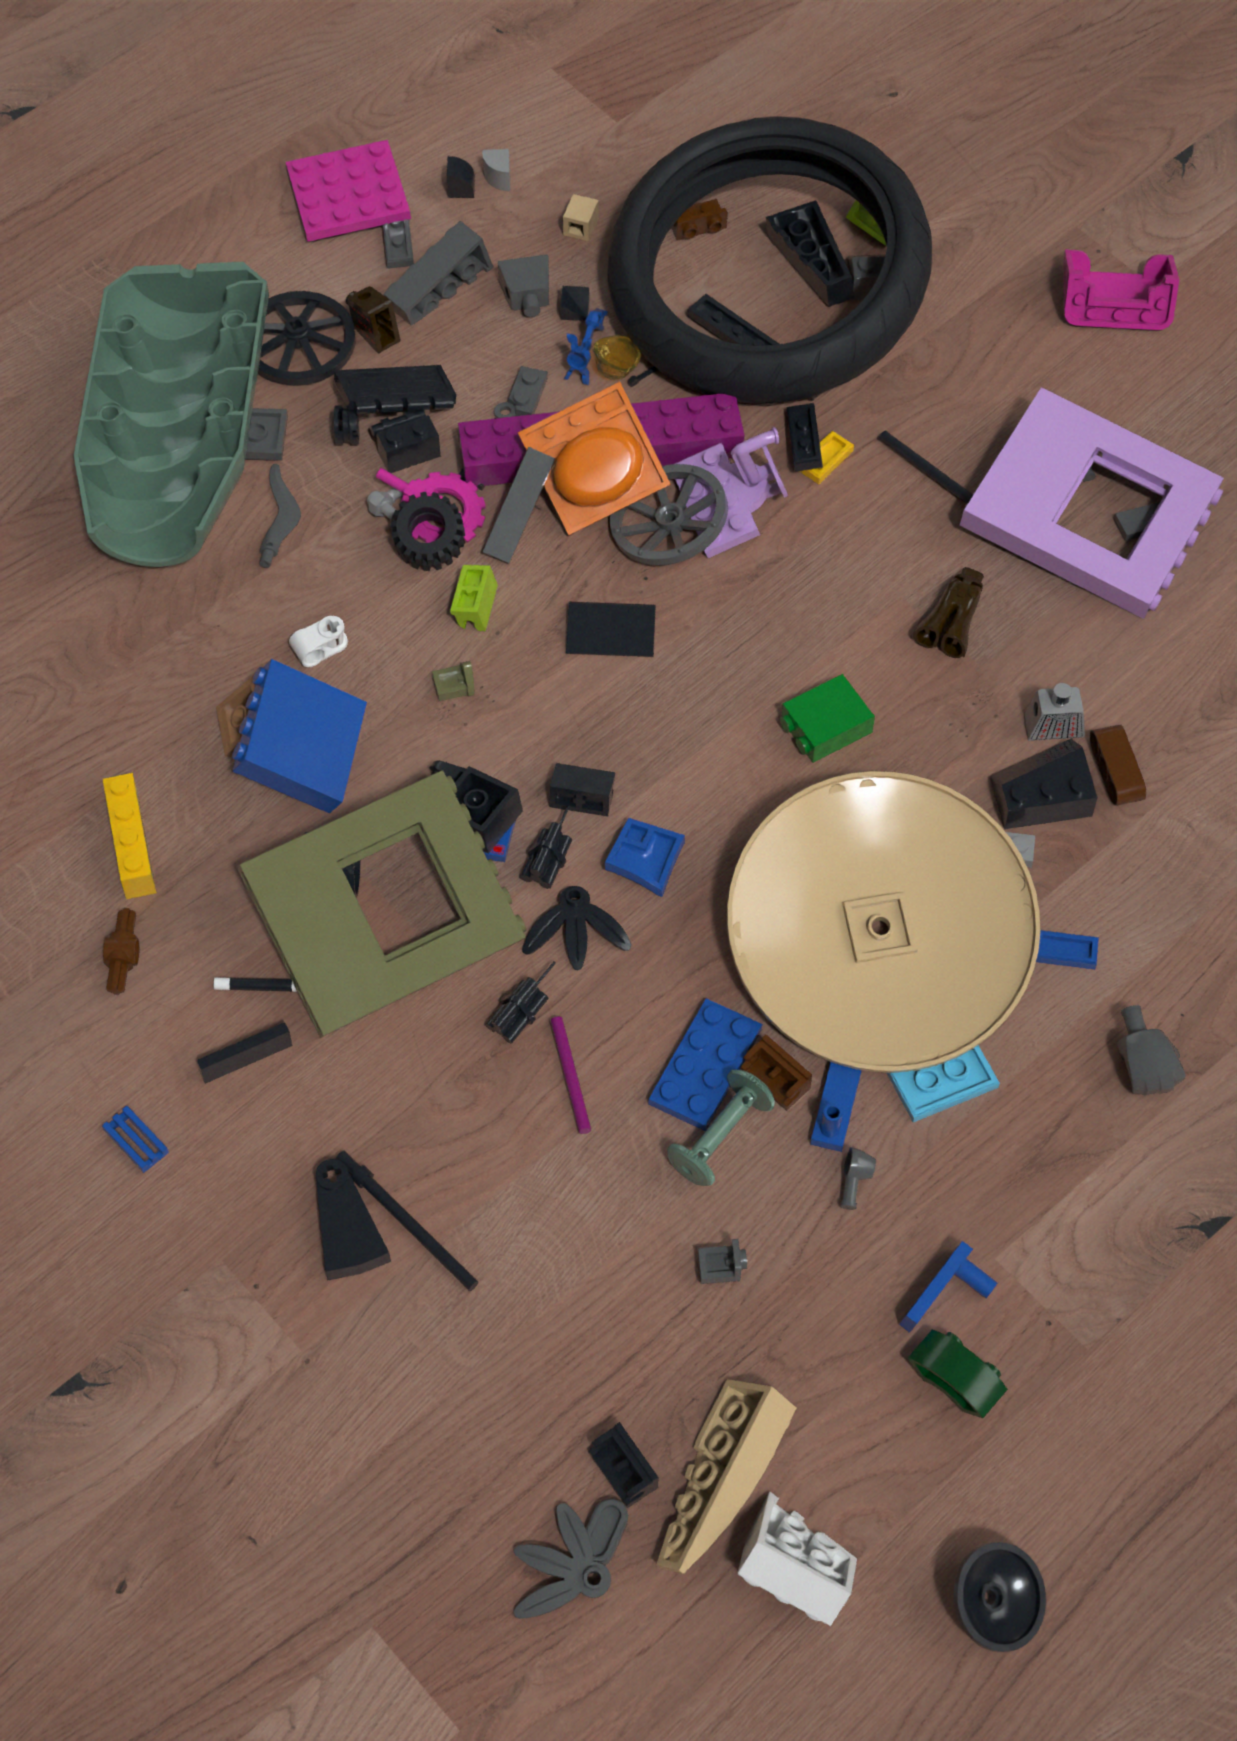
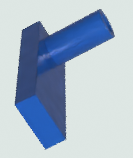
M830 1063L810 1145L842 1152L862 1070Z
M962 1241L899 1325L910 1333L954 1274L984 1298L990 1295L998 1282L967 1259L973 1248Z

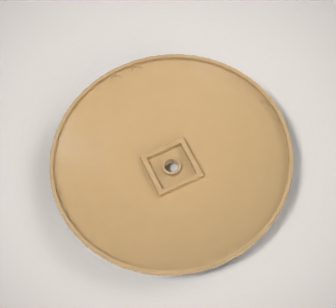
M869 771L841 775L813 784L780 804L764 819L744 847L735 867L727 904V930L735 967L744 987L763 1015L782 1034L810 1053L832 1063L863 1071L899 1073L938 1066L958 1058L989 1038L1006 1021L1027 989L1035 968L1040 941V911L1036 890L1022 855L1007 833L985 810L962 794L932 780L910 774ZM875 921L885 922L889 929L888 933L884 935L876 934L872 929V923Z

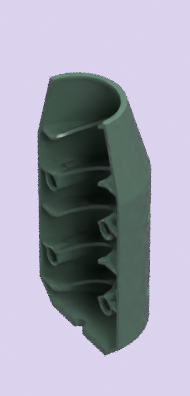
M244 262L198 263L196 268L191 270L185 269L181 264L134 266L104 288L74 450V461L87 533L101 550L119 560L141 566L163 567L180 564L194 557L202 548L242 476L269 299L267 281Z

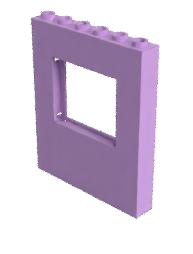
M1041 387L964 509L960 526L1144 619L1149 609L1155 611L1162 598L1159 595L1162 588L1167 590L1175 576V574L1171 573L1173 568L1179 569L1187 555V553L1183 552L1186 546L1192 548L1199 535V532L1196 531L1198 525L1205 526L1212 512L1208 510L1211 504L1216 506L1224 492L1219 489L1224 478ZM1099 451L1103 453L1102 457L1097 455ZM1093 462L1163 496L1127 559L1056 524ZM1165 484L1169 486L1168 490L1163 488Z

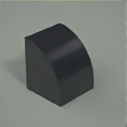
M447 156L448 198L475 197L474 169L467 161L454 156Z

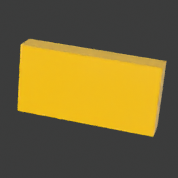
M831 431L820 442L823 468L799 471L817 484H820L854 451V444L834 431Z

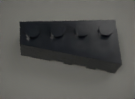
M816 200L766 217L770 241L828 307L854 299L852 276Z

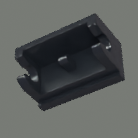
M556 763L550 784L549 807L565 810L568 805L570 806V811L608 817L614 794L615 772Z
M620 1422L591 1443L594 1447L589 1450V1455L626 1508H629L658 1489V1475Z

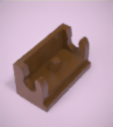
M766 1034L744 1056L746 1061L740 1070L747 1071L759 1078L772 1092L774 1101L786 1111L811 1089L812 1074Z

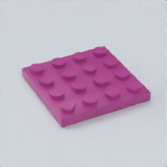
M388 140L286 162L307 242L411 219L410 209Z

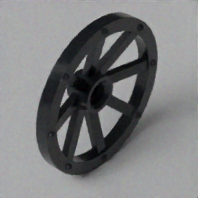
M310 291L286 292L268 299L266 316L276 311L285 324L265 323L264 333L280 334L262 345L260 358L285 342L287 345L279 369L273 368L260 360L258 368L260 376L284 385H307L334 375L335 370H340L346 365L355 348L356 334L350 314L339 302L326 295ZM290 305H306L300 316L294 317L285 308ZM317 307L325 309L335 316L308 322ZM343 325L345 330L344 343L320 334L315 330ZM312 340L338 351V354L321 366L310 342ZM295 348L303 349L313 369L300 372L288 371Z

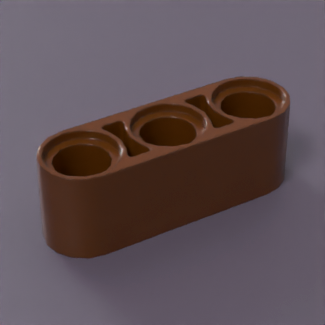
M1115 725L1091 730V748L1113 805L1118 806L1145 800V782L1123 726Z

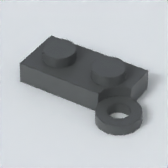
M521 366L508 402L499 403L495 407V418L534 414L546 385L548 372ZM503 410L510 411L508 415H503L500 412Z

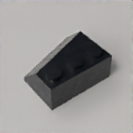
M1073 739L1066 740L995 773L990 778L1004 829L1092 817L1098 798L1083 747Z

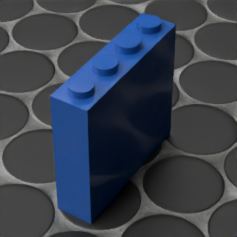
M271 659L263 668L259 667L254 674L252 683L256 685L246 702V708L249 711L239 728V733L242 734V737L233 751L232 759L235 760L232 772L330 814L344 799L367 702Z

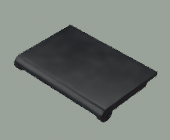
M569 601L566 654L653 657L656 604Z

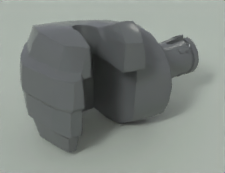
M1133 1005L1121 1010V1014L1124 1018L1128 1035L1119 1040L1117 1047L1122 1060H1125L1132 1093L1146 1096L1173 1091L1174 1086L1182 1082L1186 1077L1184 1068L1179 1060L1180 1053L1162 1030H1147L1141 1006Z

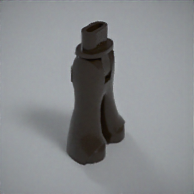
M964 567L960 574L954 576L934 610L918 625L913 633V638L920 646L936 648L948 618L955 614L942 638L941 650L952 658L965 657L968 648L970 624L983 588L981 582L984 575L981 572Z

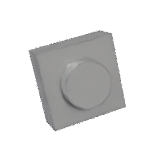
M1006 832L1022 855L1026 866L1032 868L1035 835Z

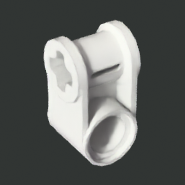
M327 616L306 628L296 631L290 637L289 644L303 666L313 667L326 658L342 652L348 645V639L344 633L345 626L343 620L337 616Z

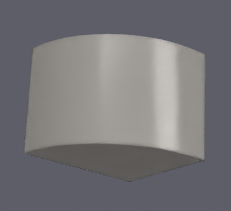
M509 149L482 150L483 172L486 181L496 189L510 191Z

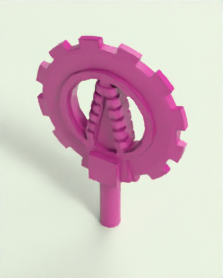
M383 468L379 469L376 478L403 493L402 501L404 500L406 503L410 502L409 496L413 494L416 498L421 497L420 492H427V496H432V492L448 493L460 500L464 507V514L461 513L465 529L464 540L467 543L476 537L474 533L476 528H482L485 516L481 515V510L486 508L484 498L478 497L476 493L478 488L471 481L466 483L461 480V475L450 472L448 476L440 475V472H433L428 474L429 478L424 480L418 478L415 481L411 480L408 484ZM423 521L415 527L412 537L415 540L420 538L426 543L434 542L442 536L445 528L436 527L428 521Z

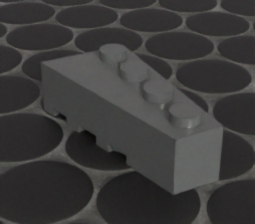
M461 221L448 229L445 235L435 245L431 246L423 257L415 264H412L401 278L392 283L384 293V296L392 301L394 312L413 326L438 308L441 299H450L455 296L459 286L464 283L470 285L477 280L476 274L480 271L488 272L494 268L483 239Z

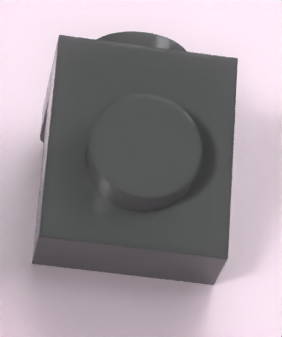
M732 1239L731 1246L698 1248L701 1284L737 1282L741 1280L742 1269H747L746 1249H740L739 1239Z

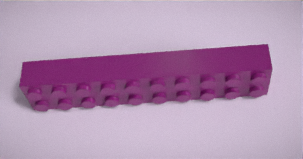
M713 394L631 403L662 466L678 463L719 443H722L728 459L733 458L731 455L732 449L737 444L744 442L745 439L737 398L734 396ZM558 412L459 422V448L465 482L471 481L476 487L481 483L484 486L513 483L526 454V449L518 432Z

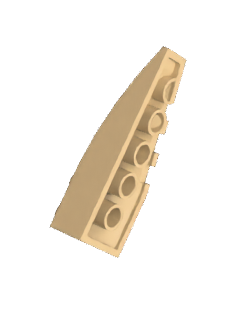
M726 1380L696 1439L694 1449L698 1453L694 1464L688 1465L685 1478L689 1480L685 1494L678 1496L675 1505L678 1516L676 1522L671 1523L668 1527L657 1561V1566L661 1569L684 1574L727 1528L753 1492L773 1458L797 1409L772 1386Z

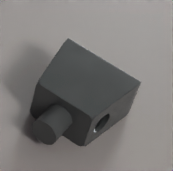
M548 254L497 261L499 284L510 308L514 311L524 309V313L528 317L537 316L541 311L540 307L549 304Z

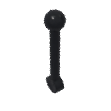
M653 366L638 376L633 375L627 383L633 387L640 380L658 369Z

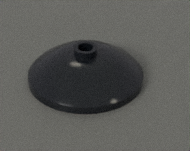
M987 1543L971 1551L958 1569L953 1591L955 1611L963 1630L976 1644L990 1651L1009 1652L1025 1646L1033 1639L1045 1615L1046 1591L1037 1565L1026 1552L1009 1543ZM986 1593L988 1594V1601H987V1602H986V1599H985V1594H986Z

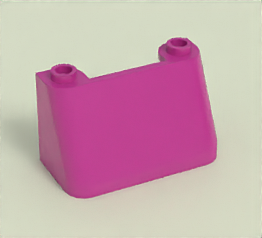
M1065 249L1063 284L1064 315L1067 322L1076 326L1163 330L1172 324L1180 280L1173 255H1153L1146 261L1143 274L1090 271V258L1084 251Z

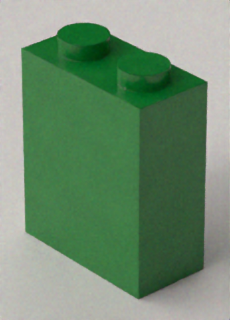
M843 674L783 703L782 715L780 717V723L785 732L792 734L799 751L803 755L806 754L812 763L873 733L875 720L874 714Z

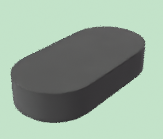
M606 1499L596 1506L586 1528L593 1550V1560L604 1566L613 1559L628 1524V1511L625 1505L616 1499Z

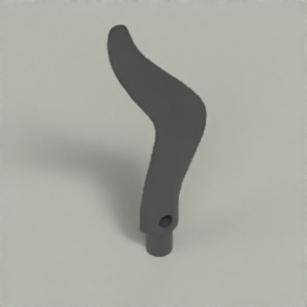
M278 464L272 465L269 478L279 512L266 533L259 550L262 554L259 564L264 568L271 566L273 557L278 555L282 541L298 525L301 518L300 507L284 483Z

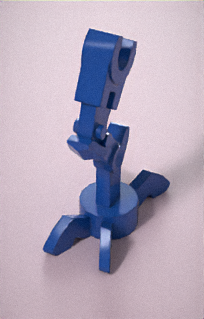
M596 308L590 311L585 321L587 330L581 346H578L577 336L567 333L568 342L571 343V350L567 356V363L570 369L564 377L565 380H568L575 369L579 370L582 374L583 383L589 385V370L586 367L591 359L589 351L592 348V336L594 329L604 330L603 321L608 313L606 310Z

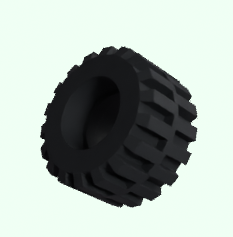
M420 492L421 497L418 498L413 494L409 496L410 502L406 503L403 500L399 504L400 511L395 510L393 514L394 521H391V534L399 555L401 554L403 561L406 563L411 562L413 568L418 569L421 565L424 571H430V566H435L436 570L442 569L441 564L446 563L449 566L453 563L452 557L458 558L461 554L460 547H464L465 529L461 513H459L458 507L454 503L451 505L449 498L444 496L440 499L439 493L432 492V496H427V492ZM423 521H437L445 527L442 536L434 542L422 543L412 537L415 527Z

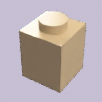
M573 194L563 216L564 236L589 242L599 219L598 200Z

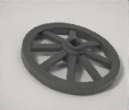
M688 464L662 466L668 479L687 478L676 503H670L664 488L657 492L662 505L658 510L638 501L610 515L611 532L619 549L634 561L647 565H670L682 562L705 550L721 533L728 515V500L722 484L712 473L701 467ZM697 481L705 484L712 490L711 494L684 509ZM716 502V509L711 522L689 519ZM627 508L656 520L622 527L623 517ZM684 529L703 531L697 538L684 545L680 534ZM657 531L642 548L633 545L625 538V536ZM667 535L672 536L675 549L653 551Z

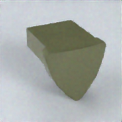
M470 661L461 662L458 666L432 671V678L439 701L475 695L473 670Z

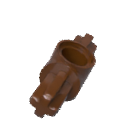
M129 908L119 910L115 932H112L104 940L103 961L109 968L106 990L114 995L124 993L127 973L133 969V966H137L139 961L140 944L139 939L134 935L136 912Z

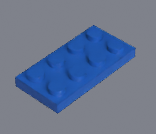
M706 998L649 1097L648 1105L706 1131L730 1088L727 1079L729 1072L740 1070L745 1061L744 1056L753 1047L762 1031V1024Z

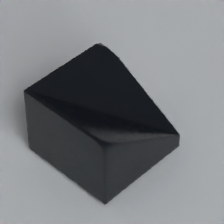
M562 286L561 320L586 321L590 302L589 287Z

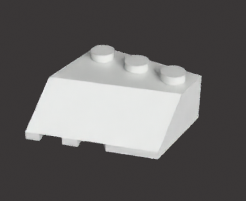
M769 1491L746 1538L738 1575L742 1576L750 1585L761 1587L774 1594L779 1601L785 1604H792L801 1609L811 1619L822 1621L831 1626L851 1595L857 1558L826 1534L821 1532L814 1534L803 1522L804 1517L795 1510L791 1515L776 1504L779 1498Z

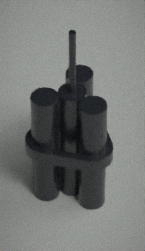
M567 805L559 823L552 822L549 829L543 828L536 843L528 851L529 859L520 876L522 880L526 882H531L532 880L540 882L541 886L547 889L552 887L559 869L565 866V856L572 843V838L568 835H563L561 832V825L570 806Z
M552 962L537 982L530 977L526 981L522 979L509 995L501 999V1006L486 1022L485 1026L492 1032L496 1031L508 1043L512 1044L528 1024H533L536 1020L535 1015L549 999L537 986L556 962Z

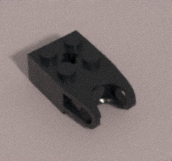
M434 761L429 767L431 775L443 770L446 777L451 776L457 787V793H455L459 804L464 803L471 816V820L468 822L473 832L478 831L485 845V848L482 849L483 852L489 854L523 812L518 789L470 766L466 769L444 761Z

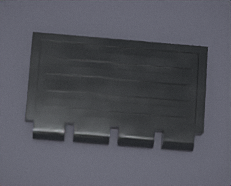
M441 365L335 370L334 382L347 409L354 410L355 414L376 413V409L380 413L401 412L403 407L407 411L429 410L430 406L434 410L452 409L454 404H456L457 394Z

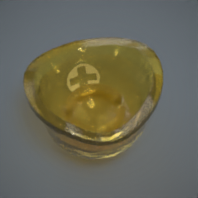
M614 335L604 337L596 341L593 346L597 370L604 377L612 380H620L629 375L637 367L641 358L640 350L627 336Z

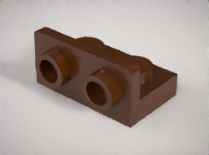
M717 199L693 204L677 219L671 229L676 240L692 239L697 235L709 232L716 233L727 228L728 212L726 208L720 207Z

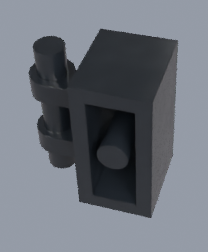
M424 410L405 411L402 416L393 419L387 417L381 419L380 423L370 426L372 435L374 437L377 436L379 456L386 470L390 473L441 457L439 434L429 415L426 416Z

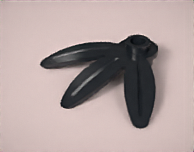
M571 886L560 894V905L548 911L532 927L524 942L522 951L526 955L537 951L554 936L565 921L567 951L571 964L577 971L582 969L587 953L588 936L585 920L601 936L617 948L628 951L632 945L622 926L610 914L598 906L590 904V895L587 890L579 886Z

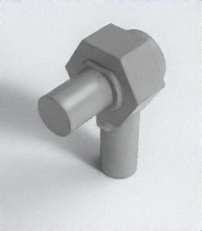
M394 488L388 492L374 491L367 498L368 510L375 516L384 517L386 515L394 521L393 514L396 509L393 507V503L396 502V499L402 497L403 493Z

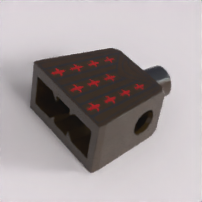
M371 286L348 294L346 304L349 306L354 327L378 354L401 341L393 303L389 298Z

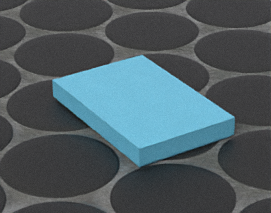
M979 1045L958 1058L938 1066L917 1071L887 1073L912 1122L997 1089L1000 1084Z

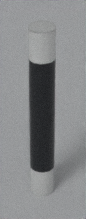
M214 978V990L297 992L291 979Z

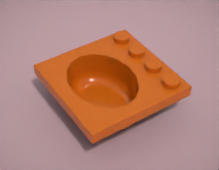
M621 382L518 432L526 451L528 447H531L555 458L544 487L569 536L671 485Z

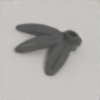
M565 1503L557 1506V1519L562 1538L573 1557L572 1559L552 1548L539 1545H518L514 1549L515 1555L527 1565L542 1573L564 1579V1581L552 1583L538 1589L521 1601L514 1609V1615L518 1619L536 1617L554 1611L576 1598L580 1593L590 1598L600 1597L610 1587L611 1575L609 1570L603 1564L594 1562L593 1550L587 1530L579 1516ZM591 1573L598 1574L600 1583L591 1585L587 1581V1576Z

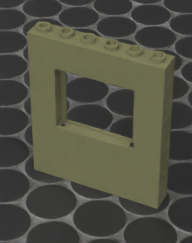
M443 770L252 858L238 867L241 878L320 1038L526 938L523 933L526 931L524 922L518 914L514 915L510 904H512L511 896L505 887H500L496 878L499 875L498 870L491 859L487 860L482 850L485 848L483 839L478 831L473 832L468 822L471 820L470 813L464 803L459 804L455 795L457 787L451 776L446 777ZM418 833L453 902L460 920L384 956L342 869Z

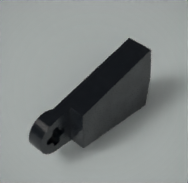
M337 1159L323 1161L317 1167L315 1176L327 1281L362 1274L390 1263V1253L346 1165ZM334 1170L335 1174H340L337 1176V1181L331 1183L330 1179H324L328 1177V1172Z

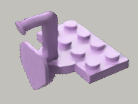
M775 427L771 428L770 431L737 444L731 451L735 463H730L722 443L675 463L694 465L709 471L719 480L728 500L727 520L718 537L704 550L708 558L759 536V530L751 513L761 507L767 498L780 493L783 494L784 498L788 496L784 483L766 446L772 443L779 444V435ZM763 448L769 463L758 466L754 464L749 453ZM675 478L680 492L687 478ZM776 479V482L769 484V481ZM697 481L686 507L688 508L711 494L712 490L705 484ZM716 502L692 516L691 519L711 522L715 513ZM696 530L698 536L703 532Z

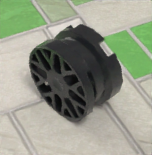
M342 405L334 406V436L336 445H343L344 442H350L351 445L359 444V414H355L354 410L343 408Z

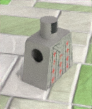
M1059 683L1054 688L1036 691L1024 714L1028 741L1083 738L1085 736L1084 712L1079 688Z

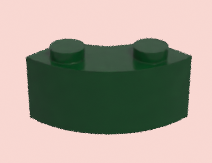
M932 1329L908 1356V1360L922 1380L943 1392L956 1404L961 1412L983 1419L1008 1390L1000 1379V1371L989 1362L984 1363L978 1356L963 1346L962 1341L951 1332H947L945 1335Z

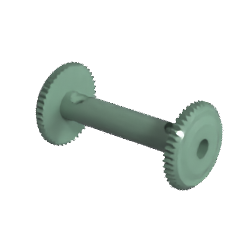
M732 1070L727 1076L728 1083L736 1094L691 1150L675 1143L671 1144L667 1149L668 1159L672 1166L682 1176L697 1185L710 1186L714 1183L715 1175L706 1161L751 1105L764 1112L771 1111L775 1106L774 1097L770 1089L759 1078L747 1071Z

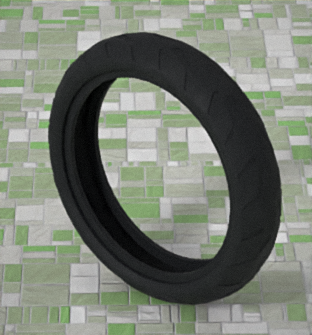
M781 116L753 118L725 124L703 132L679 145L647 171L630 192L614 226L608 255V286L617 318L641 354L663 374L705 395L726 394L736 397L737 402L746 403L789 402L812 397L847 383L864 373L890 352L912 324L923 302L932 270V235L922 202L913 184L904 171L871 142L838 126L806 118ZM763 175H796L830 184L857 200L871 214L883 234L887 245L885 260L876 283L863 301L845 318L820 333L801 340L777 345L753 346L725 342L705 335L683 322L665 304L653 283L656 258L668 231L689 207L720 187L739 180Z

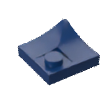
M628 818L605 861V870L626 877L662 897L677 858L685 844V835Z

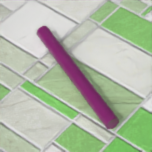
M557 1016L550 1020L578 1131L580 1134H587L592 1129L563 1018Z

